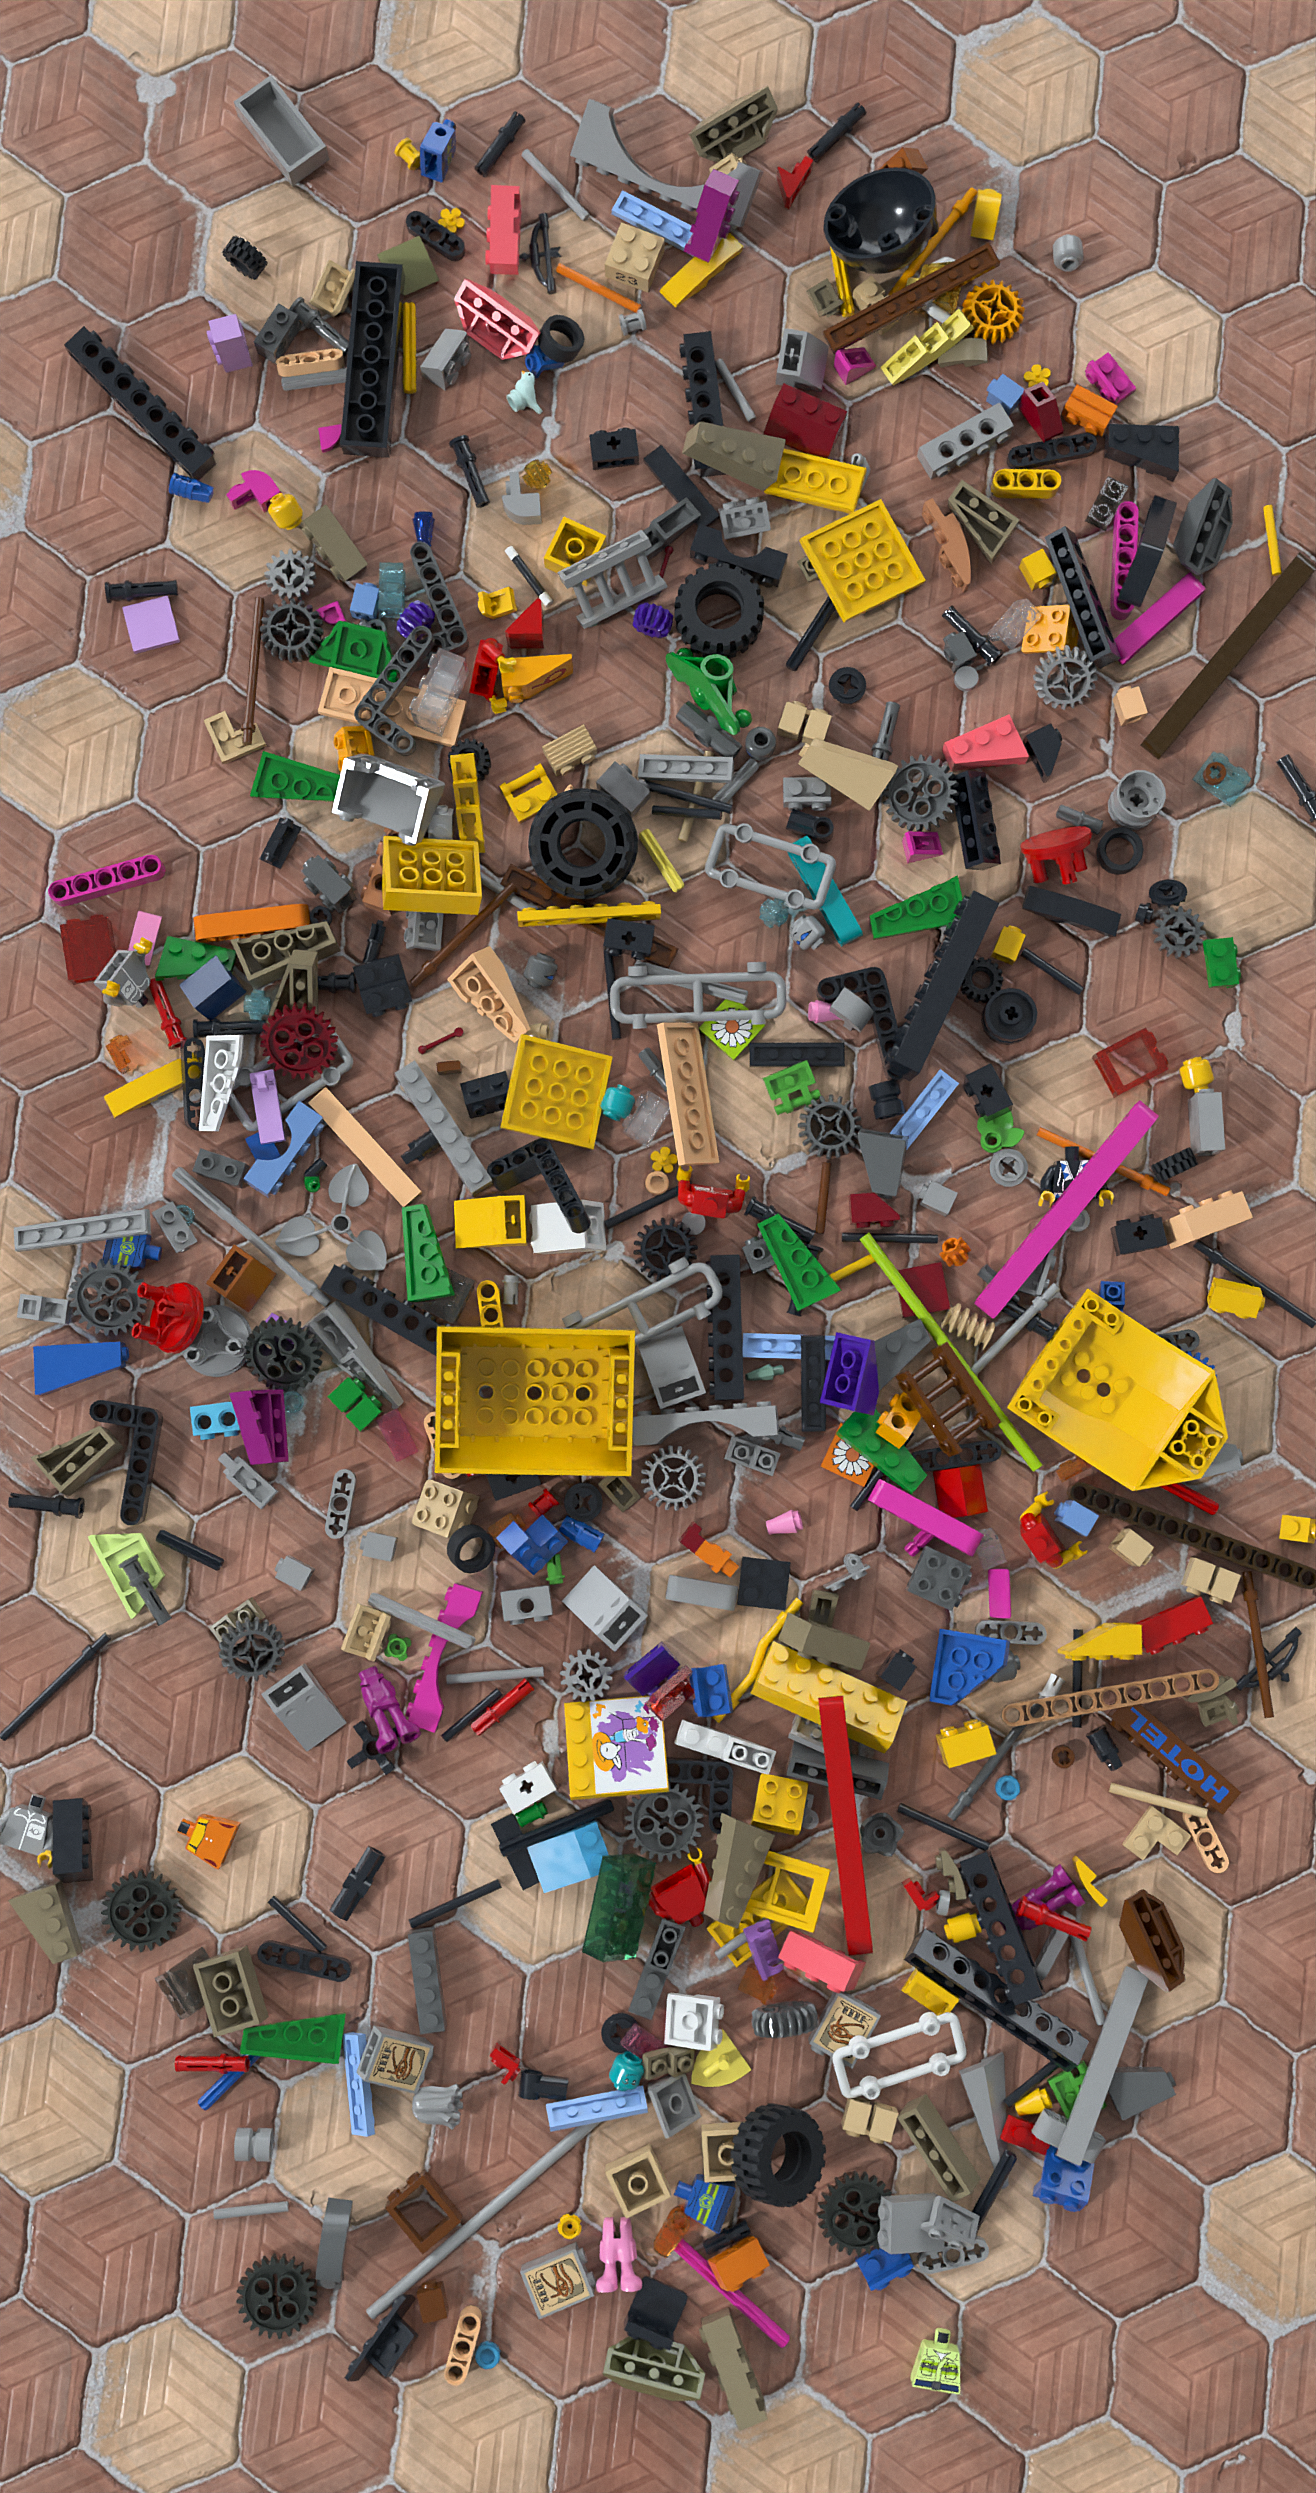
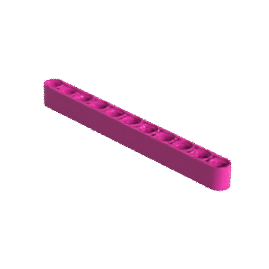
M1140 1100L1131 1108L974 1302L977 1307L992 1319L1000 1313L1157 1120L1158 1114Z

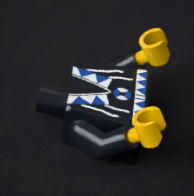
M1079 1146L1065 1147V1161H1055L1053 1165L1047 1168L1040 1180L1041 1196L1038 1202L1039 1206H1042L1043 1200H1046L1050 1203L1049 1208H1051L1054 1200L1061 1196L1089 1160L1079 1161ZM1105 1182L1092 1198L1098 1199L1099 1195V1205L1101 1207L1104 1205L1103 1199L1110 1200L1111 1205H1113L1114 1194L1109 1191Z

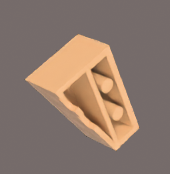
M1232 1190L1218 1195L1219 1200L1213 1201L1211 1197L1199 1202L1200 1207L1195 1209L1193 1205L1184 1207L1179 1210L1180 1215L1163 1221L1165 1236L1170 1248L1179 1247L1253 1218L1243 1192L1233 1194Z

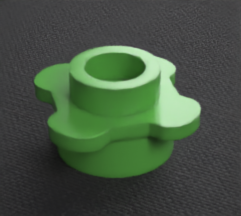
M396 1634L389 1635V1643L384 1650V1654L387 1657L398 1658L400 1661L406 1660L408 1657L407 1649L411 1646V1640L408 1637L400 1638ZM396 1645H399V1646H400V1649H399V1650H397V1649L395 1648Z

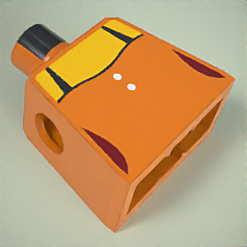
M201 1814L196 1823L183 1818L177 1832L190 1837L185 1848L186 1850L219 1870L224 1864L241 1823L208 1814Z

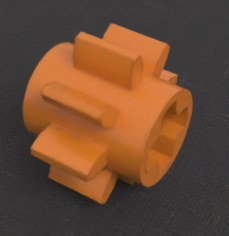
M962 1237L958 1240L956 1238H949L942 1244L943 1252L939 1253V1255L949 1267L952 1265L961 1266L969 1259L967 1253L971 1249Z

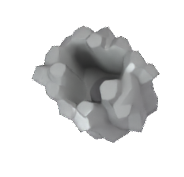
M457 2084L450 2087L427 2086L420 2088L413 2097V2114L421 2123L444 2125L452 2130L461 2121V2113L458 2110L463 2109V2103L460 2102L462 2092Z

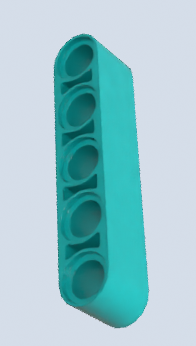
M807 835L793 842V844L803 847L807 844H813ZM787 852L812 898L815 900L826 869L825 864L819 861L815 864H808L801 856ZM832 878L825 902L819 910L842 947L861 937L863 933Z

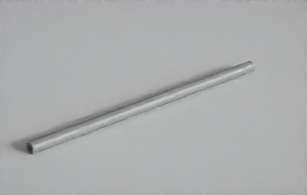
M601 2122L577 2126L367 2308L368 2315L373 2320L393 2304L397 2297L403 2295Z

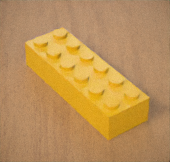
M773 1641L765 1655L750 1694L821 1725L818 1698L843 1695L848 1738L885 1754L894 1741L907 1701L817 1660L797 1655V1651Z

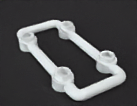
M927 2012L920 2017L917 2023L868 2039L861 2035L855 2036L850 2040L849 2045L837 2049L832 2057L843 2096L846 2098H856L863 2095L868 2099H875L883 2088L931 2072L939 2076H945L952 2065L958 2064L965 2059L967 2050L957 2015L948 2012L937 2016L935 2013ZM950 2023L957 2053L946 2056L944 2053H936L931 2056L928 2063L880 2079L874 2076H866L860 2081L859 2086L850 2088L842 2058L853 2055L858 2059H864L868 2056L871 2048L922 2031L927 2035L933 2036L939 2032L940 2025Z

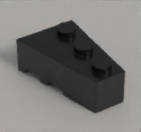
M83 1798L53 1800V1875L63 1883L93 1881L92 1835L89 1827L92 1811L91 1806Z

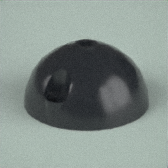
M885 168L865 174L845 186L830 203L824 217L823 230L825 238L833 252L853 269L868 274H885L899 270L913 262L926 248L929 239L939 231L936 219L937 203L934 189L929 180L922 174L906 168Z

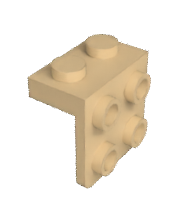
M428 1479L422 1490L412 1524L450 1538L462 1526L470 1525L480 1496Z

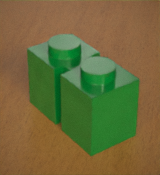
M347 1377L327 1397L342 1413L348 1411L362 1397L363 1400L346 1417L360 1432H364L384 1413L380 1409L383 1404L374 1395L369 1397L363 1391L366 1389V1386L357 1377L354 1380L351 1377Z

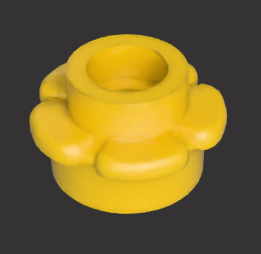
M563 2215L557 2226L558 2232L566 2239H573L581 2233V2220L576 2215ZM571 2224L572 2228H568L567 2225Z

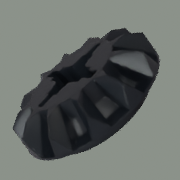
M843 667L836 670L829 680V691L833 699H836L841 704L851 705L861 700L866 691V680L863 674L852 667ZM851 678V686L854 689H849L844 694V687L841 684H845Z
M1172 879L1158 881L1149 889V898H1151L1152 904H1158L1159 908L1162 906L1170 908L1172 905L1179 907L1180 902H1185L1187 896L1186 886Z
M578 1483L572 1486L564 1498V1506L567 1513L577 1521H590L600 1513L603 1505L600 1491L589 1483ZM577 1493L583 1498L592 1495L588 1501L590 1511L584 1506L577 1510L575 1509L579 1503L576 1496Z
M624 2012L612 2014L605 2020L602 2026L601 2036L603 2043L609 2050L615 2053L631 2051L640 2040L639 2023L632 2015L625 2014ZM617 2023L622 2029H628L625 2033L626 2042L620 2036H613L617 2032Z

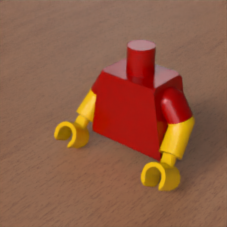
M1046 1491L1035 1496V1503H1032L1021 1514L1020 1533L1040 1564L1047 1563L1051 1568L1058 1569L1073 1559L1078 1560L1088 1551L1083 1552L1079 1549L1078 1545L1082 1541L1076 1542L1066 1550L1041 1513L1042 1509L1054 1503L1053 1499L1046 1500V1494H1048Z

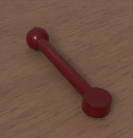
M666 546L664 549L666 554L659 574L662 579L669 557L674 551L672 546Z
M458 1027L453 1033L426 1046H419L418 1052L425 1054L428 1049L451 1038L462 1037L463 1029Z

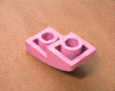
M138 911L128 950L134 951L133 945L140 943L141 937L153 943L152 949L144 958L145 965L150 966L162 917Z

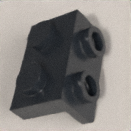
M506 1071L460 1083L470 1119L504 1110L509 1089Z

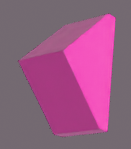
M865 347L838 350L835 354L833 367L844 384L848 385L873 370L876 365Z
M908 831L904 834L902 844L907 864L943 855L938 832Z

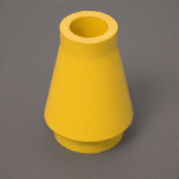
M1037 2088L1014 2104L1019 2117L1041 2113L1044 2108H1053L1046 2088L1041 2090Z

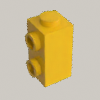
M1213 1277L1207 1301L1209 1308L1215 1312H1230L1240 1318L1248 1319L1249 1317L1257 1318L1258 1311H1262L1264 1308L1265 1297H1263L1259 1287Z

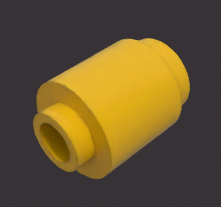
M965 1913L946 1919L947 1925H943L947 1939H952L954 1943L974 1938L976 1934L981 1933L976 1913L971 1915Z

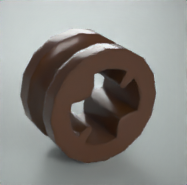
M1219 762L1208 764L1203 771L1204 781L1212 786L1220 784L1226 777V768ZM1210 769H1213V771L1217 769L1219 771L1217 775L1219 779L1216 776L1214 778L1210 777Z
M1059 1745L1053 1749L1051 1759L1055 1765L1066 1769L1074 1763L1075 1755L1069 1747ZM1064 1750L1067 1751L1068 1761L1059 1763L1058 1753L1060 1751L1064 1753Z

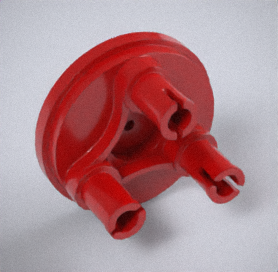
M1081 826L1061 828L1035 835L1020 844V848L1027 859V863L1031 866L1033 883H1043L1049 880L1044 860L1048 859L1055 860L1056 864H1059L1062 884H1071V880L1072 883L1078 881L1075 872L1088 869L1083 849L1091 843V829Z
M142 1282V1285H139L137 1290L138 1297L152 1300L155 1304L150 1317V1327L136 1323L132 1328V1337L148 1341L149 1344L159 1347L160 1350L166 1353L177 1354L184 1351L196 1338L203 1320L204 1304L199 1289L186 1282L175 1283L168 1287H156Z

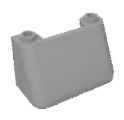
M359 754L344 758L332 813L340 815V819L353 822L354 819L363 818L399 832L398 836L404 844L415 846L423 840L442 797L445 783L373 755Z

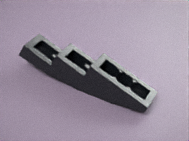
M1033 886L1027 887L1022 909L1060 924L1067 923L1086 931L1093 930L1108 937H1116L1121 914Z

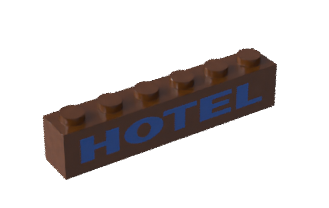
M1127 1694L1130 1700H1135L1132 1696ZM1141 1704L1111 1709L1107 1714L1112 1719L1109 1722L1110 1725L1120 1733L1122 1730L1130 1735L1128 1740L1138 1749L1143 1746L1149 1752L1146 1756L1156 1765L1161 1762L1167 1767L1165 1773L1175 1781L1178 1779L1186 1784L1184 1789L1194 1798L1199 1795L1204 1800L1202 1805L1214 1814L1217 1811L1223 1815L1242 1793Z

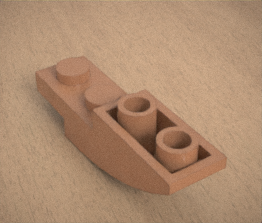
M931 498L924 502L922 517L926 524H931L935 530L934 535L938 543L943 544L939 552L941 565L945 569L948 568L952 574L953 584L957 588L960 587L964 593L969 588L971 577L970 556L965 536L955 515L951 513L944 517L934 499Z

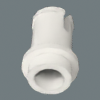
M1051 1673L1043 1691L1038 1693L1040 1695L1038 1699L1056 1696L1065 1681L1059 1677L1057 1683L1053 1686L1057 1676Z

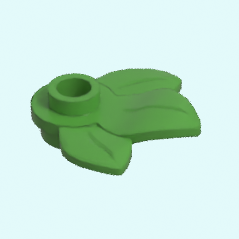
M1011 1111L987 1123L983 1117L978 1119L977 1129L982 1135L980 1143L982 1148L988 1153H996L1003 1147H1013L1024 1136V1130L1013 1128ZM994 1138L997 1140V1143L990 1145L988 1141Z

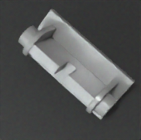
M173 1201L152 1212V1215L176 1253L180 1251L183 1253L190 1249L189 1246L198 1242Z

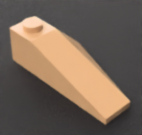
M490 946L472 953L447 979L463 1001L472 1003L478 1008L477 1012L481 1016L486 1015L490 1018L494 1026L514 1043L519 1041L521 1034L525 1035L530 1030L506 969Z

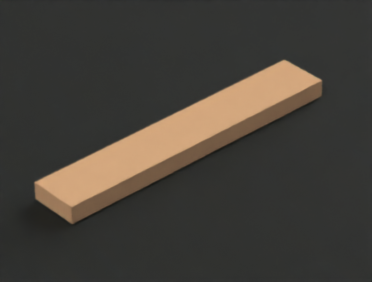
M326 1087L308 1102L403 1207L409 1205L422 1193Z

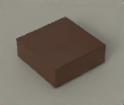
M459 1060L436 1063L439 1075L463 1073L462 1064Z

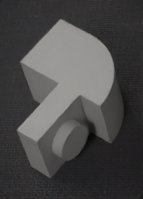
M519 471L509 472L510 481H505L507 495H502L505 513L512 521L521 525L542 524L539 493L521 494Z
M845 987L829 1010L844 1021L843 1026L850 1031L854 1028L860 1033L874 1015V1011L867 1003Z

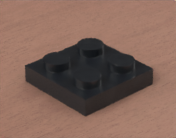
M742 1556L737 1605L785 1611L791 1562Z

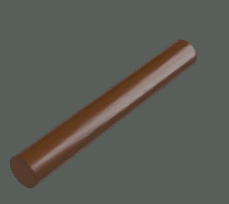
M822 1162L815 1227L816 1234L825 1233L832 1163Z

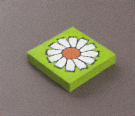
M725 999L715 1011H742L748 1009L741 1003ZM751 1020L705 1021L699 1027V1031L734 1061L762 1031L765 1024L751 1025Z

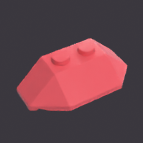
M464 279L454 301L458 307L459 316L467 335L501 360L530 354L541 334L533 320L495 291L469 279Z

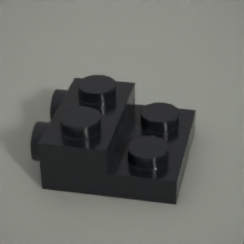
M399 953L353 966L366 1014L372 1013L373 1017L386 1014L385 1009L395 1007V1010H402L409 1007L408 1003L412 1002V996Z

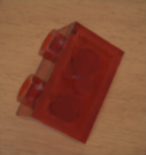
M687 1665L683 1666L657 1689L645 1704L660 1721L666 1720L694 1694V1689L688 1680L693 1671Z

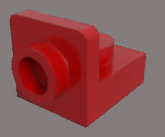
M909 1877L901 1882L919 1911L923 1909L925 1911L930 1910L938 1903L936 1900L940 1896L936 1890L922 1897L925 1891L918 1881L913 1883Z
M496 2042L489 2056L492 2058V2063L498 2068L503 2069L505 2067L508 2069L501 2080V2083L506 2085L508 2080L513 2082L521 2069L518 2066L521 2059Z

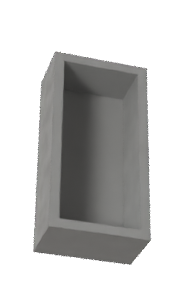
M271 75L234 101L240 120L292 186L329 161L326 145Z

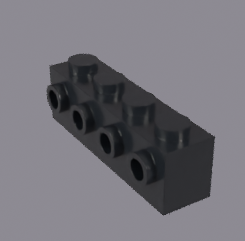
M967 770L959 773L951 781H956L959 784L953 788V790L959 792V795L954 796L953 800L958 803L954 806L965 869L983 871L1001 864L996 826L992 814V803L988 791V780L985 772Z

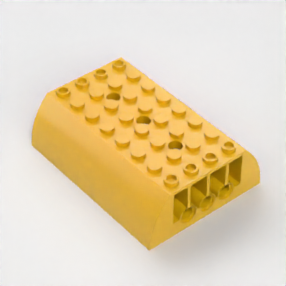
M437 1326L435 1473L631 1476L635 1330ZM487 1385L493 1389L491 1397L484 1398L479 1394V1389L482 1386ZM530 1387H539L542 1391L541 1396L537 1399L530 1398L527 1394ZM581 1387H585L590 1391V1395L587 1399L581 1400L577 1398L576 1391Z

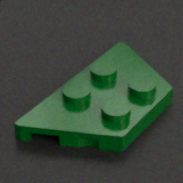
M339 620L329 636L321 643L322 645L311 656L309 662L378 678L393 658L386 631ZM397 672L390 674L389 682L395 683L399 680Z

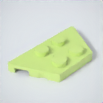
M128 1533L88 1536L131 1619L135 1618L145 1605V1602L136 1587L129 1585L130 1580L123 1568H119L118 1565L133 1555L138 1554V1561L144 1571H148L150 1574L148 1580L154 1590L165 1577L144 1534Z

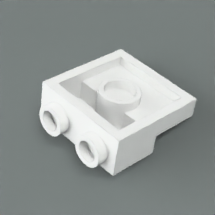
M668 1993L664 2044L706 2051L717 2048V2045H720L722 2041V2030L718 2029L719 2019L721 2020L724 2015V2005L720 2004V1997Z

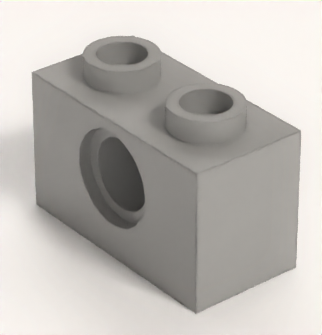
M550 1585L500 1592L504 1621H510V1625L525 1623L524 1619L533 1617L534 1622L549 1620L548 1615H553ZM523 1599L533 1601L534 1609L531 1612H524L521 1609L520 1604Z

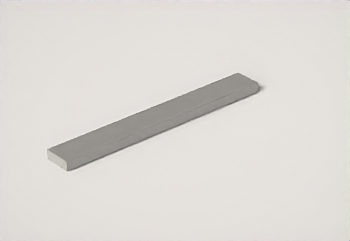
M1125 1966L1056 2153V2156L1077 2166H1081L1149 1979L1141 1972Z

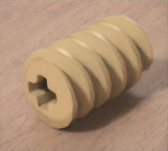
M959 1303L953 1308L951 1307L940 1328H944L948 1324L949 1333L958 1329V1338L965 1333L967 1343L974 1338V1346L977 1347L982 1342L984 1350L993 1335L995 1323L991 1322L986 1326L987 1318L985 1317L977 1321L978 1313H974L969 1317L970 1309L966 1308L960 1312L961 1304Z

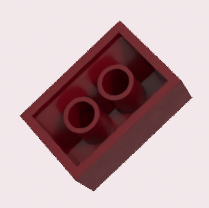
M783 383L773 404L763 435L786 439V446L805 454L829 459L846 422L847 411Z

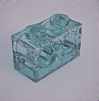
M379 563L378 608L381 618H400V614L405 610L406 572L403 563Z

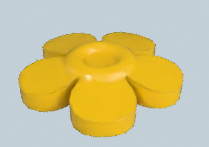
M453 208L451 214L448 209H443L440 212L442 219L438 223L455 234L457 232L456 227L459 229L464 227L465 222L463 218H460L461 211L459 209Z
M1039 364L1032 366V372L1027 371L1024 374V380L1029 382L1028 388L1044 382L1046 386L1049 385L1048 378L1051 376V372L1048 368H1044L1041 371Z
M662 1147L660 1153L653 1151L650 1156L651 1160L654 1161L652 1165L653 1170L661 1171L663 1167L665 1173H671L673 1171L672 1165L678 1161L677 1155H669L670 1149L668 1147Z

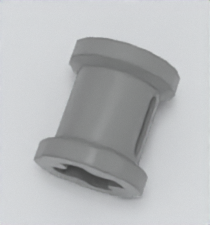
M642 309L630 315H619L620 326L624 336L628 335V332L647 330Z

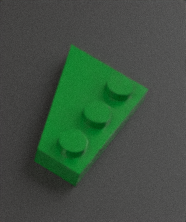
M167 936L155 974V980L164 981V978L173 977L186 979V976L192 975L215 955L219 957L232 973L237 953L235 950Z

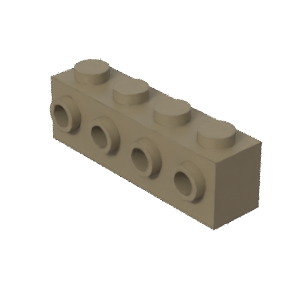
M924 2094L908 2102L897 2118L952 2202L970 2195L981 2178L927 2094Z

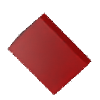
M539 598L505 630L509 648H544V619L542 601Z
M980 1464L933 1471L939 1511L952 1518L988 1512Z

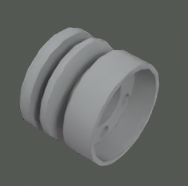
M1134 770L1126 774L1112 791L1108 800V812L1112 820L1118 826L1131 830H1139L1146 827L1164 805L1166 792L1162 781L1154 773L1146 770Z

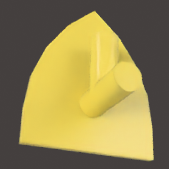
M723 2029L722 2041L720 2045H717V2048L711 2051L700 2050L694 2063V2070L692 2071L691 2084L704 2087H719L740 2079L752 2070Z

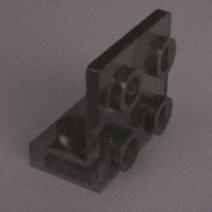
M447 1268L455 1295L413 1302V1304L456 1325L477 1282Z
M203 1947L197 1949L171 1969L154 1978L180 2020L191 2016L204 2006L193 1968L194 1964L210 1958Z

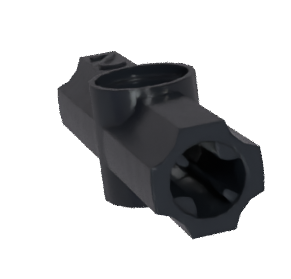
M368 1845L356 1867L352 1868L344 1881L343 1888L329 1911L338 1918L348 1921L360 1899L364 1898L372 1885L373 1877L384 1862L386 1855Z

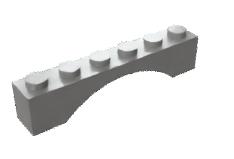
M414 1060L395 1072L397 1081L434 1134L471 1196L473 1197L491 1186L492 1179L416 1061Z
M771 1401L757 1402V1407L747 1408V1403L733 1404V1409L724 1410L723 1405L709 1406V1411H699V1407L685 1408V1413H675V1409L661 1410V1415H652L651 1411L637 1412L636 1417H633V1446L661 1444L668 1436L680 1428L705 1421L728 1423L743 1429L753 1437L780 1435L778 1408L775 1405L771 1406Z

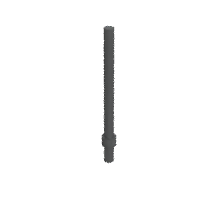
M1033 1704L1031 1706L1030 1714L1033 1717L1041 1705ZM1028 1724L1014 1726L996 1749V1755L990 1757L965 1792L962 1790L957 1797L958 1801L947 1814L948 1817L955 1821L964 1808L970 1806L974 1801L973 1796Z

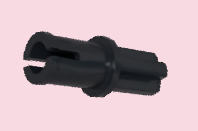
M743 2220L726 2230L722 2228V2232L704 2240L702 2243L706 2253L710 2255L729 2245L730 2248L733 2247V2243L751 2236L752 2233L746 2220Z

